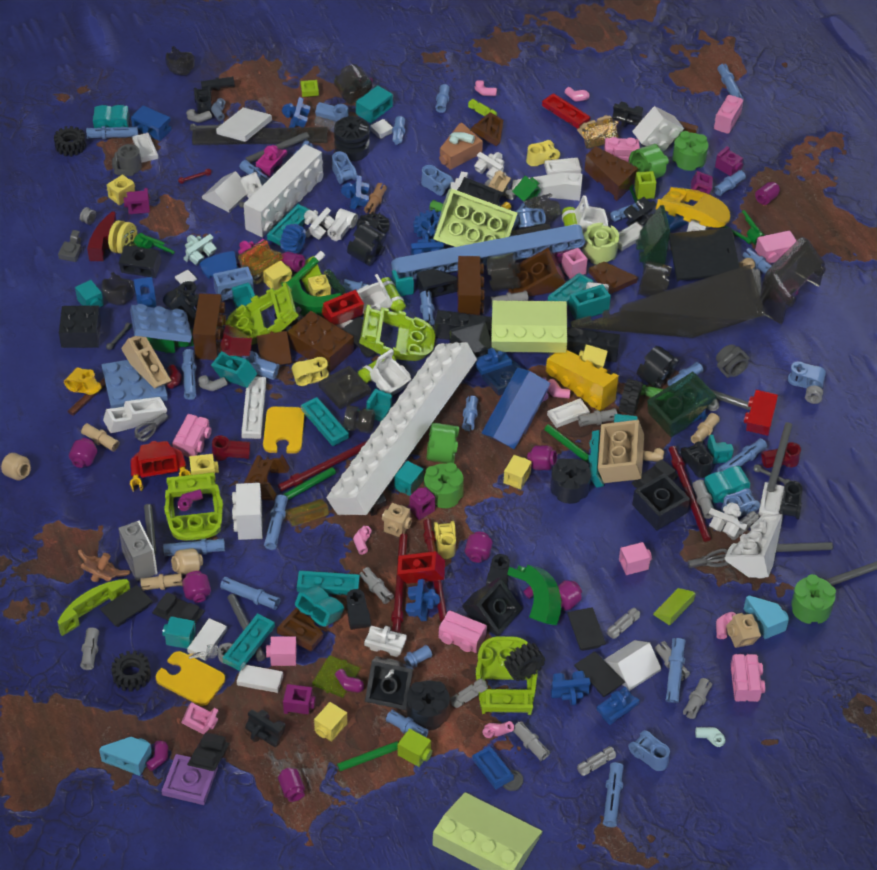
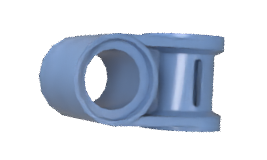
M341 151L335 152L332 155V170L339 184H343L344 181L350 179L356 180L357 173L355 167L351 164L347 154Z
M425 165L422 168L421 184L439 196L443 195L447 188H450L451 182H454L449 174L442 172L433 165Z
M541 208L517 210L521 223L519 228L541 225L546 221L545 212Z
M794 362L791 365L792 372L788 375V382L791 385L803 388L815 385L821 389L823 388L826 371L822 367L803 362Z
M746 488L725 496L721 512L724 513L723 507L733 502L738 504L741 512L739 517H742L751 511L756 512L760 507V503L753 498L751 490Z
M642 731L640 737L628 745L630 752L652 769L663 771L668 767L669 747L655 738L650 732Z

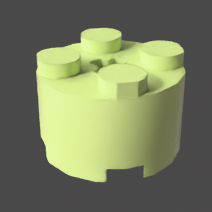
M594 223L588 226L587 231L584 233L585 245L582 249L584 255L591 263L596 265L601 262L614 260L618 251V230L612 225L611 228L603 226V223Z

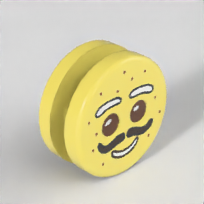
M118 220L112 225L108 244L113 253L122 254L124 245L135 246L134 238L137 235V229L133 223Z

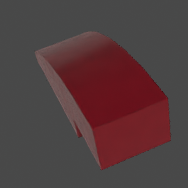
M115 211L109 213L94 230L87 247L89 261H104L105 250L110 249L108 244L109 232L112 225L117 221Z

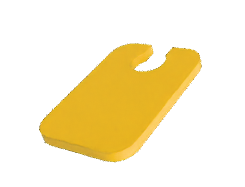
M275 406L267 410L263 448L266 452L277 453L276 443L280 440L289 442L286 450L287 453H298L301 450L305 417L301 408Z
M181 651L174 652L167 660L168 663L181 667V671L178 674L171 675L163 668H160L156 674V682L159 685L200 706L209 704L225 683V675L221 671Z

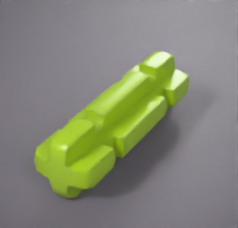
M471 99L468 102L470 109H475L477 113L486 116L489 112L497 116L495 110L480 102L478 103L475 99Z

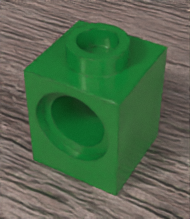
M524 176L512 192L526 204L530 205L542 189L538 187L540 183L533 177L529 179L527 176Z

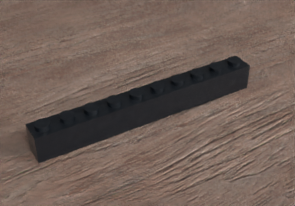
M438 310L435 320V338L449 340L450 329L485 320L492 345V317ZM567 327L566 350L579 356L580 350L584 351L587 344L607 350L605 361L616 363L620 334Z

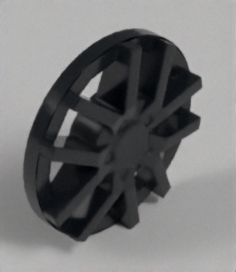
M372 211L371 214L361 215V218L357 220V228L361 224H367L384 234L390 228L389 219L381 215L380 212L376 214Z

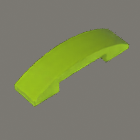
M122 579L107 582L79 596L60 616L58 620L60 634L63 636L80 626L79 617L108 599L112 601L130 589L129 581Z

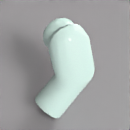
M453 132L449 139L452 144H458V140L473 144L475 136L464 132Z
M696 727V738H707L717 747L724 745L725 737L717 728Z

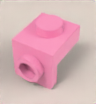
M191 702L181 723L205 734L209 729L215 727L218 721L216 717L218 709L213 708L210 712Z

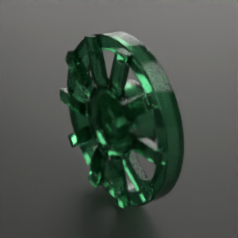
M330 269L325 270L324 274H326L333 290L336 293H341V295L346 294L345 287L339 283V279H336L334 272H331Z

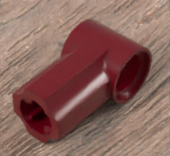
M218 435L212 440L213 458L218 461L226 460L228 457L249 459L250 442L232 441L226 436Z
M794 442L787 444L782 465L796 467L799 464L801 454L799 444ZM778 449L761 452L764 468L773 467Z

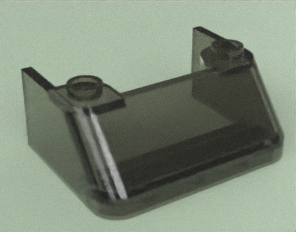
M804 237L798 239L768 269L764 276L757 311L779 324L784 322L786 310L795 304L797 299L795 295L806 281H809L819 287L822 276L826 271L824 261L808 239Z

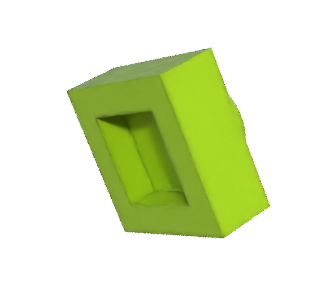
M317 80L301 81L302 97L319 96Z

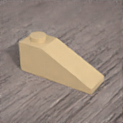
M134 336L125 342L121 349L130 365L154 389L171 382L146 337Z

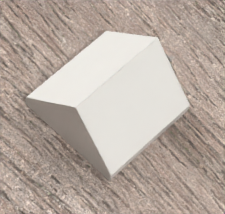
M235 171L221 178L202 196V199L230 213L247 197V194L241 183V177Z
M634 640L604 659L625 681L622 685L626 686L629 691L661 671L660 664L650 642Z

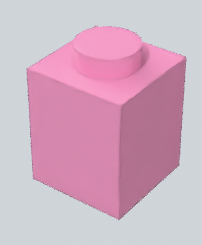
M579 248L563 253L561 269L570 279L578 273L586 274L587 257Z
M643 542L620 548L619 561L626 575L649 569L652 555L650 550L646 549Z
M296 636L271 637L270 645L266 646V657H270L271 666H296Z

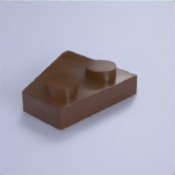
M489 112L478 123L474 124L470 131L497 146L501 141L504 120Z
M601 262L589 268V274L597 283L608 284L609 294L637 283V276L606 262Z
M297 607L277 627V634L283 637L296 636V644L310 651L323 639V632L314 624L313 619L310 616L307 617Z

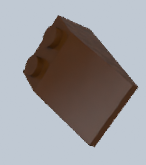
M549 247L502 272L508 292L512 294L527 291L528 297L551 293L566 283L558 260Z

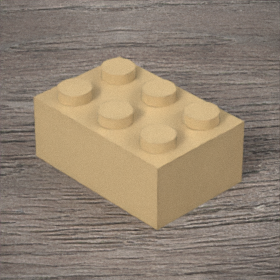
M639 420L601 424L598 470L604 483L642 479L644 433Z

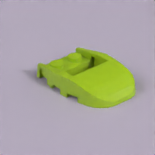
M284 282L282 283L283 286L277 290L271 288L266 291L267 294L261 297L257 295L252 297L251 303L246 306H239L229 315L226 325H230L252 338L251 345L257 344L258 335L270 334L271 331L273 333L281 332L298 317L291 295V288ZM274 304L277 319L274 320L275 324L266 328L262 311Z
M367 304L364 311L360 344L380 355L391 350V348L384 346L383 342H380L382 324L384 322L398 327L396 347H393V356L396 359L418 361L431 353L434 348L435 332L429 323L417 317L412 319L406 316V312L403 311L398 313L390 312L389 308L381 307L379 311L370 308L371 305Z
M214 472L168 477V490L165 492L166 501L164 509L172 536L178 540H198L217 535L221 530L223 501L218 484H215ZM198 489L201 490L202 494L212 493L214 512L175 516L173 497H180L182 494Z
M492 637L484 641L478 652L476 681L478 679L514 680L505 668L504 661H506L507 656H511V651L515 652V648H521V645H527L528 642L519 637ZM532 674L529 679L525 678L527 680V690L486 689L482 693L479 692L478 696L482 714H485V712H527L528 715H531L537 674Z

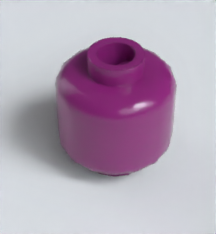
M87 438L76 440L69 452V459L72 461V464L78 468L90 466L97 454L95 443Z
M536 445L532 448L531 452H528L527 460L532 461L531 466L534 470H551L557 463V453L549 445Z
M475 532L468 536L465 554L472 562L480 563L490 557L493 542L489 535L484 532Z
M193 571L186 574L182 581L185 597L188 600H194L195 603L205 601L211 592L209 579L201 571Z
M564 580L558 585L561 595V609L570 610L581 601L582 589L575 581Z

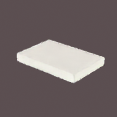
M243 107L216 128L218 135L246 142L272 121V115Z

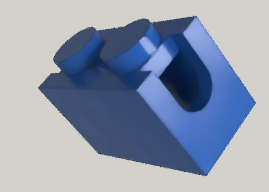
M142 106L131 116L132 127H138L139 133H149L150 137L155 140L161 141L172 130L171 126L168 125L171 121L169 116L148 107Z
M152 277L134 279L137 304L153 308L157 307Z

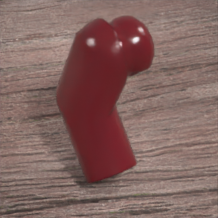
M170 365L167 371L170 374L171 382L166 385L168 388L173 389L182 381V375L175 365Z

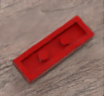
M554 93L542 101L544 108L577 129L583 123L590 122V116Z

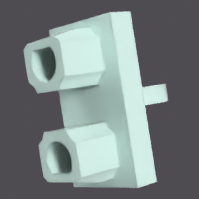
M209 234L201 239L200 236L189 235L187 237L188 243L185 244L187 248L185 251L186 256L183 259L186 262L191 260L197 266L204 260V256L201 254L203 251L208 257L215 254L217 248L212 243L213 236Z

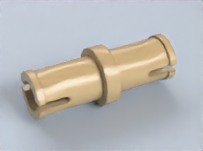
M710 413L707 419L698 425V430L691 436V441L694 444L698 441L702 443L707 436L711 435L713 428L720 420L718 415Z
M88 423L81 430V434L94 440L95 444H101L113 452L119 446L120 442L107 435L106 431L98 430Z
M182 573L172 575L159 574L156 577L141 578L142 591L159 588L160 590H165L166 587L183 586Z

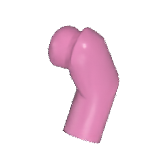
M482 80L475 82V90L481 95L496 96L497 88H486Z
M571 87L565 89V94L575 102L588 100L590 97L589 92L586 90L574 91Z
M369 526L360 528L353 538L355 546L361 555L368 552L366 541L372 532Z
M734 612L726 613L717 619L716 634L718 639L727 638L726 625L736 615Z
M510 721L502 724L488 723L485 725L482 733L486 738H492L493 735L502 736L512 732L514 725Z

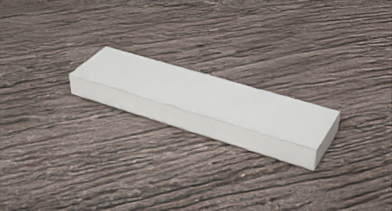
M255 377L246 388L242 438L261 439L266 377Z

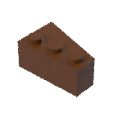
M597 146L586 154L584 170L597 183L600 182L606 192L609 191L614 195L616 201L632 185H635L636 172H638L637 167Z

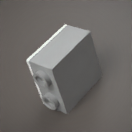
M140 520L119 527L122 552L136 582L140 581L141 578L156 575L157 567L154 549Z

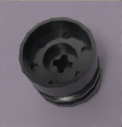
M347 116L338 120L334 125L335 152L341 151L346 153L350 161H359L365 158L369 153V124L367 121L357 116Z

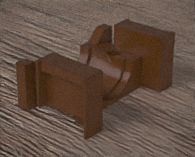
M283 454L280 458L269 459L267 457L266 460H263L261 455H257L244 483H260L261 500L274 501L277 495L267 481L268 472L288 473L290 467Z

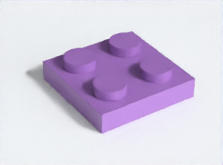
M176 754L162 788V795L204 805L218 766L215 772L188 766L187 763L191 757Z

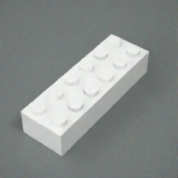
M305 144L244 203L246 230L263 238L323 179L321 151Z

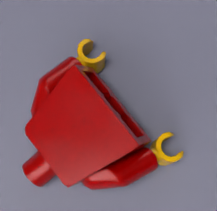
M152 441L149 444L141 445L139 452L131 459V477L133 479L130 481L132 491L134 492L135 485H139L140 491L143 490L142 481L139 479L140 476L147 477L177 472L178 470H180L179 476L191 475L190 471L185 469L187 466L181 450L171 447L168 441Z

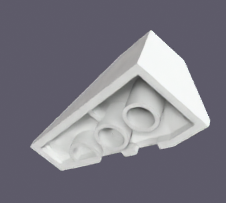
M563 172L533 177L540 183L538 187L542 189L537 197L580 201L582 174ZM522 179L513 180L512 190Z
M782 514L762 515L751 526V531L748 534H742L740 541L737 544L733 543L729 547L725 560L747 577H769L774 563L783 518Z

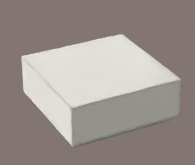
M384 119L370 125V130L380 139L392 133L393 127Z

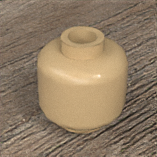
M9 453L2 461L1 470L9 478L23 480L29 475L31 465L27 457L17 453Z
M194 548L178 550L172 556V568L174 572L182 573V576H186V574L193 571H199L200 566L203 565L202 555L198 554Z

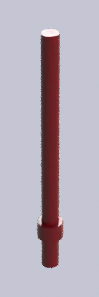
M367 441L300 474L296 473L290 476V479L278 484L279 490L283 491L292 486L296 487L302 484L304 480L358 454Z
M676 446L669 447L672 457L671 463L673 468L677 470L685 494L690 498L689 504L703 541L708 542L711 540V537L686 475L684 461L679 456Z
M426 519L423 521L425 531L423 534L424 542L427 544L428 552L436 551L435 532L432 531L431 520ZM441 580L433 581L435 593L440 596V603L437 607L440 622H442L447 611Z
M400 534L398 556L406 555L408 537L406 534ZM396 575L394 611L391 613V621L393 622L392 631L400 633L404 617L402 612L404 581L398 575Z

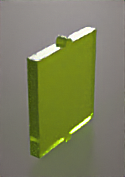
M329 655L312 685L325 690L326 693L330 692L343 698L347 691L336 678V671L344 669L348 677L356 678L360 668L347 663L346 660L342 661Z

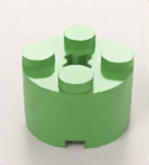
M682 131L675 139L672 160L677 163V167L687 171L696 170L697 167L702 168L707 158V137L703 134L699 135Z
M657 144L636 149L631 152L629 157V163L637 167L638 172L653 171L655 179L664 176L666 165L669 163L668 157L663 154Z
M431 423L426 456L428 461L454 463L458 447L456 438L458 437L459 426Z
M452 462L437 464L426 469L424 487L435 496V505L437 507H454L463 497V474L456 464Z
M813 574L800 580L795 586L791 601L794 616L808 624H811V622H818V624L825 622L830 617L834 605L835 588L826 580Z

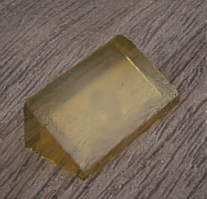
M322 499L285 510L292 527L329 515L328 505Z

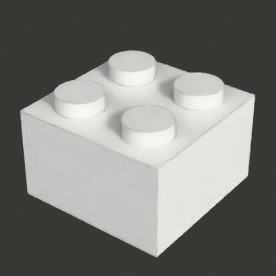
M654 106L632 132L641 144L645 146L657 144L661 151L664 152L684 128L675 116Z
M260 483L236 484V492H232L234 532H238V540L262 539Z

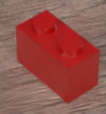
M355 289L324 302L322 315L324 319L337 326L363 315L364 303Z
M755 390L754 396H750L748 407H751L750 413L746 412L744 423L747 424L746 431L769 436L778 394Z
M436 551L398 556L397 575L406 584L418 583L419 579H424L425 582L444 580L445 560Z

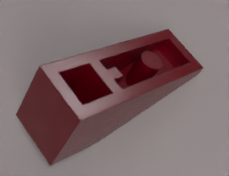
M226 325L224 336L221 340L222 352L229 356H250L252 338L236 328Z

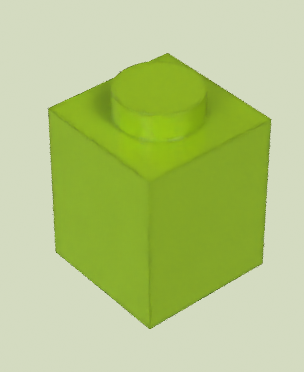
M653 171L636 172L634 188L637 199L642 197L651 199L655 197L656 180Z
M410 728L398 743V756L418 767L424 761L427 762L433 752L431 750V740Z

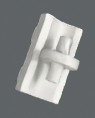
M481 152L477 154L478 161L474 165L477 172L482 174L486 169H489L486 174L490 180H492L495 172L498 170L503 172L504 161L502 160L501 153L496 152L494 155L490 153L489 156Z
M257 172L240 178L248 198L262 186Z
M328 207L319 217L316 210L305 212V224H311L305 234L308 238L310 235H313L319 240L326 232L320 224L329 229L335 220L328 215L331 211Z
M732 502L724 506V513L712 508L710 509L709 514L713 516V519L709 526L714 530L721 532L723 529L724 533L735 537L739 528L742 530L746 529L747 524L738 521L737 518L741 515L738 504Z
M371 626L364 644L370 647L372 651L378 652L383 650L391 656L398 657L401 655L407 635L390 631L388 626H385L384 629Z

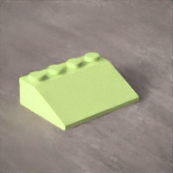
M451 188L448 190L433 239L453 247L506 238L510 236L518 213Z
M493 301L492 348L496 352L501 350L502 352L566 353L567 301Z
M465 792L444 814L433 831V846L480 870H521L543 831Z

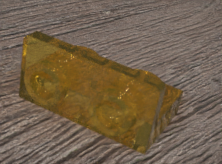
M612 118L602 120L603 123L601 124L593 122L587 124L586 128H582L586 148L603 145L605 138H618L616 125L619 124L618 120L613 121Z
M266 240L261 241L238 256L241 267L248 266L250 273L255 276L283 259L281 252L270 249Z

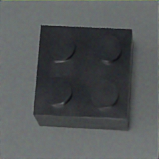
M62 306L59 325L61 348H98L101 328L99 306Z
M664 473L635 489L632 505L657 531L687 514L690 498Z

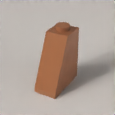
M460 123L453 132H464L474 135L475 140L473 144L458 140V144H452L449 141L451 136L448 137L440 148L439 159L450 170L476 157L479 152L482 153L483 141L463 123Z

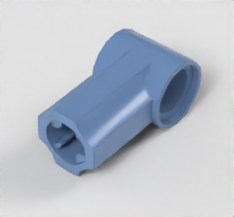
M319 102L315 111L316 116L333 120L335 123L341 118L349 116L348 107L345 104L332 106Z
M250 351V356H242L243 359L250 362L258 373L257 375L272 380L276 378L279 364L258 358L257 353Z

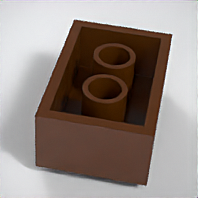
M458 256L457 295L459 313L480 315V313L484 312V302H481L484 301V290L481 289V287H484V277L480 276V274L484 273V264L480 263V256Z
M199 293L193 329L195 359L215 360L222 351L220 341L224 336V328L222 327L226 326V315H223L225 313V302H222L221 294Z
M310 311L287 331L289 348L309 360L317 357L325 358L328 362L326 368L328 372H332L354 352V336L313 311Z

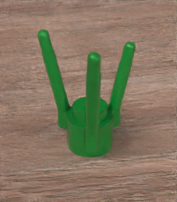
M743 210L742 213L745 216V220L751 227L747 231L748 237L733 229L732 232L749 245L751 243L756 245L757 238L765 235L755 225L746 211Z
M143 233L137 234L134 238V245L139 248L149 249L153 245L171 254L175 253L173 250L163 246L164 242L146 236Z

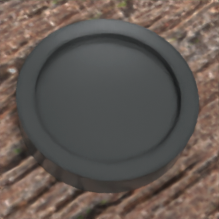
M510 770L514 775V780L503 785V787L509 791H516L523 785V776L516 770Z

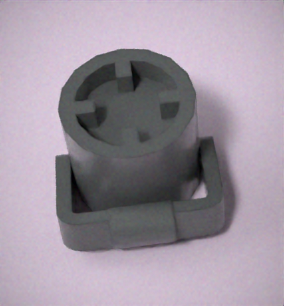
M126 144L115 152L114 158H112L114 174L133 176L141 170L140 150L136 145Z
M733 344L722 348L716 356L717 367L727 378L736 377L743 373L750 359L740 347H736Z

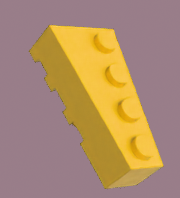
M566 350V353H554L547 358L546 372L561 382L564 387L573 391L576 396L585 400L591 407L602 411L616 400L618 375L614 373L610 375L606 369L602 367L598 369L593 366L592 362L588 360L584 362L580 356Z

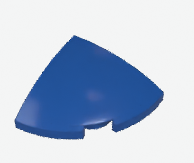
M235 251L220 253L201 261L200 267L203 274L210 279V276L213 277L215 273L237 269Z

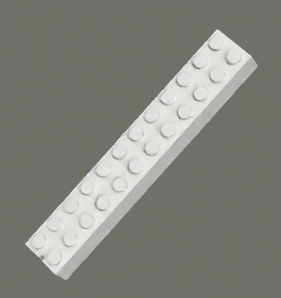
M467 342L441 343L435 347L430 357L426 359L424 365L417 371L416 376L399 396L394 406L390 408L389 413L380 422L378 428L371 434L367 443L361 448L359 454L352 460L348 469L341 475L337 484L333 486L331 492L326 497L337 515L368 514L476 362L477 358Z

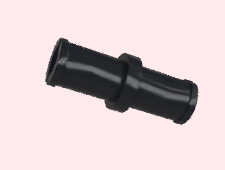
M215 77L213 80L201 81V87L203 89L210 86L211 90L217 89V91L220 88L235 87L234 77L220 79Z

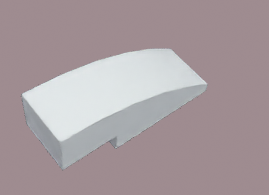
M160 397L125 401L124 407L106 409L103 421L110 433L120 432L156 419L161 414L166 413L167 408Z

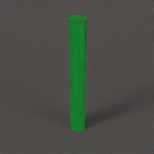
M549 424L544 428L547 433L587 463L589 462V454Z
M331 467L283 495L289 500L336 474V471Z
M398 742L390 743L337 763L338 770L341 772L397 751Z

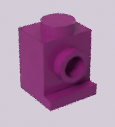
M727 146L717 154L715 167L732 176L742 169L743 158L730 151V147Z
M697 171L691 180V189L709 194L712 190L713 177Z
M144 188V191L127 192V197H124V207H128L129 214L150 213L148 188Z
M426 487L418 488L410 496V504L407 505V508L410 509L418 520H421L435 511V496Z
M287 684L283 700L284 714H288V712L309 714L310 709H314L316 703V696L312 694V687Z

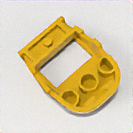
M671 187L670 191L662 199H658L656 210L667 211L669 215L674 217L676 214L684 217L683 220L691 222L692 219L697 220L700 225L707 227H723L730 221V211L722 201L698 190ZM690 200L698 201L694 206L684 203L690 202Z

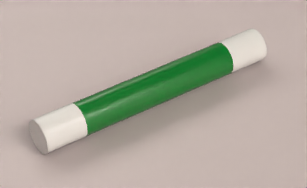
M322 251L318 252L289 281L302 279L325 257V254Z

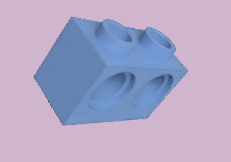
M248 266L213 274L214 289L216 294H221L222 301L233 299L232 287L250 283L254 291L253 278Z

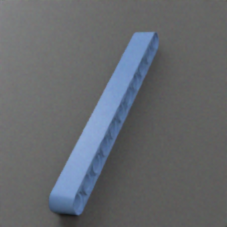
M569 225L399 257L392 260L391 266L392 270H396L398 278L413 277V279H417V272L436 269L444 273L458 271V256H480V263L486 266L532 257L548 247L552 253L580 248L585 245V238L580 225Z

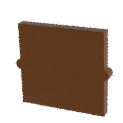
M271 331L270 334L257 336L261 359L279 365L292 363L287 331L277 333Z

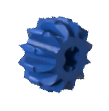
M287 224L281 235V249L285 252L300 253L301 249L304 248V243H306V230L298 224Z

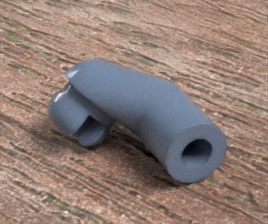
M222 98L217 99V102L211 108L218 121H222L225 118L222 111L226 102Z

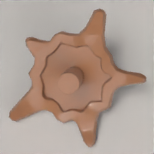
M81 549L78 550L79 556L84 561L81 564V568L93 574L91 580L94 582H98L100 578L111 581L115 577L130 574L129 570H118L112 563H109L108 561L111 556L108 553H103L102 557L98 558L96 556H86Z

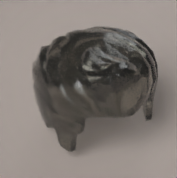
M173 46L171 48L172 51L166 53L165 62L167 68L175 75H187L194 68L195 58L191 52H180L179 49Z
M551 193L540 197L535 196L524 202L527 208H541L544 210L546 216L544 224L554 221L562 214L559 202L549 199L552 197Z
M112 272L109 279H103L102 292L109 303L117 306L124 305L133 298L135 286L132 280L122 279L119 275Z

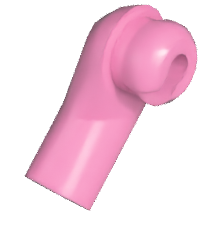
M554 379L548 380L551 383L548 392L552 397L570 398V389H561Z

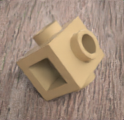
M392 503L388 510L385 509L382 516L384 532L400 537V534H405L412 523L410 509L403 505Z
M736 614L726 625L728 635L731 637L735 648L753 645L761 637L758 624L752 614Z

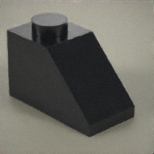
M430 269L417 272L416 285L420 293L426 291V296H428L427 292L430 291L432 294L431 298L457 292L458 279L442 271Z

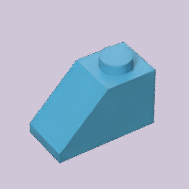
M753 596L746 597L743 609L747 614L753 615L758 624L759 632L764 639L786 631L789 617L786 611L782 610L777 603Z
M128 737L101 746L99 750L102 762L141 776L145 769L146 762L152 757L151 745L144 739H136L134 737Z

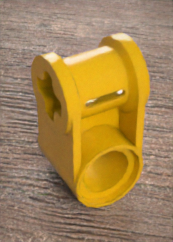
M77 367L64 380V385L72 392L92 395L101 389V384L96 381L95 373L91 369L87 370Z

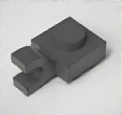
M72 230L70 242L64 241L58 253L59 259L72 262L77 261L82 250L80 244L82 240L78 238L80 231Z

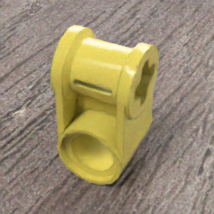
M551 140L530 144L527 150L526 162L530 166H539L544 164V161L557 160L560 157V152L554 148V143Z
M323 357L296 362L291 368L298 386L323 382L329 377V372L326 369L328 362Z
M451 521L445 524L434 522L438 554L444 559H450L456 553L455 522Z

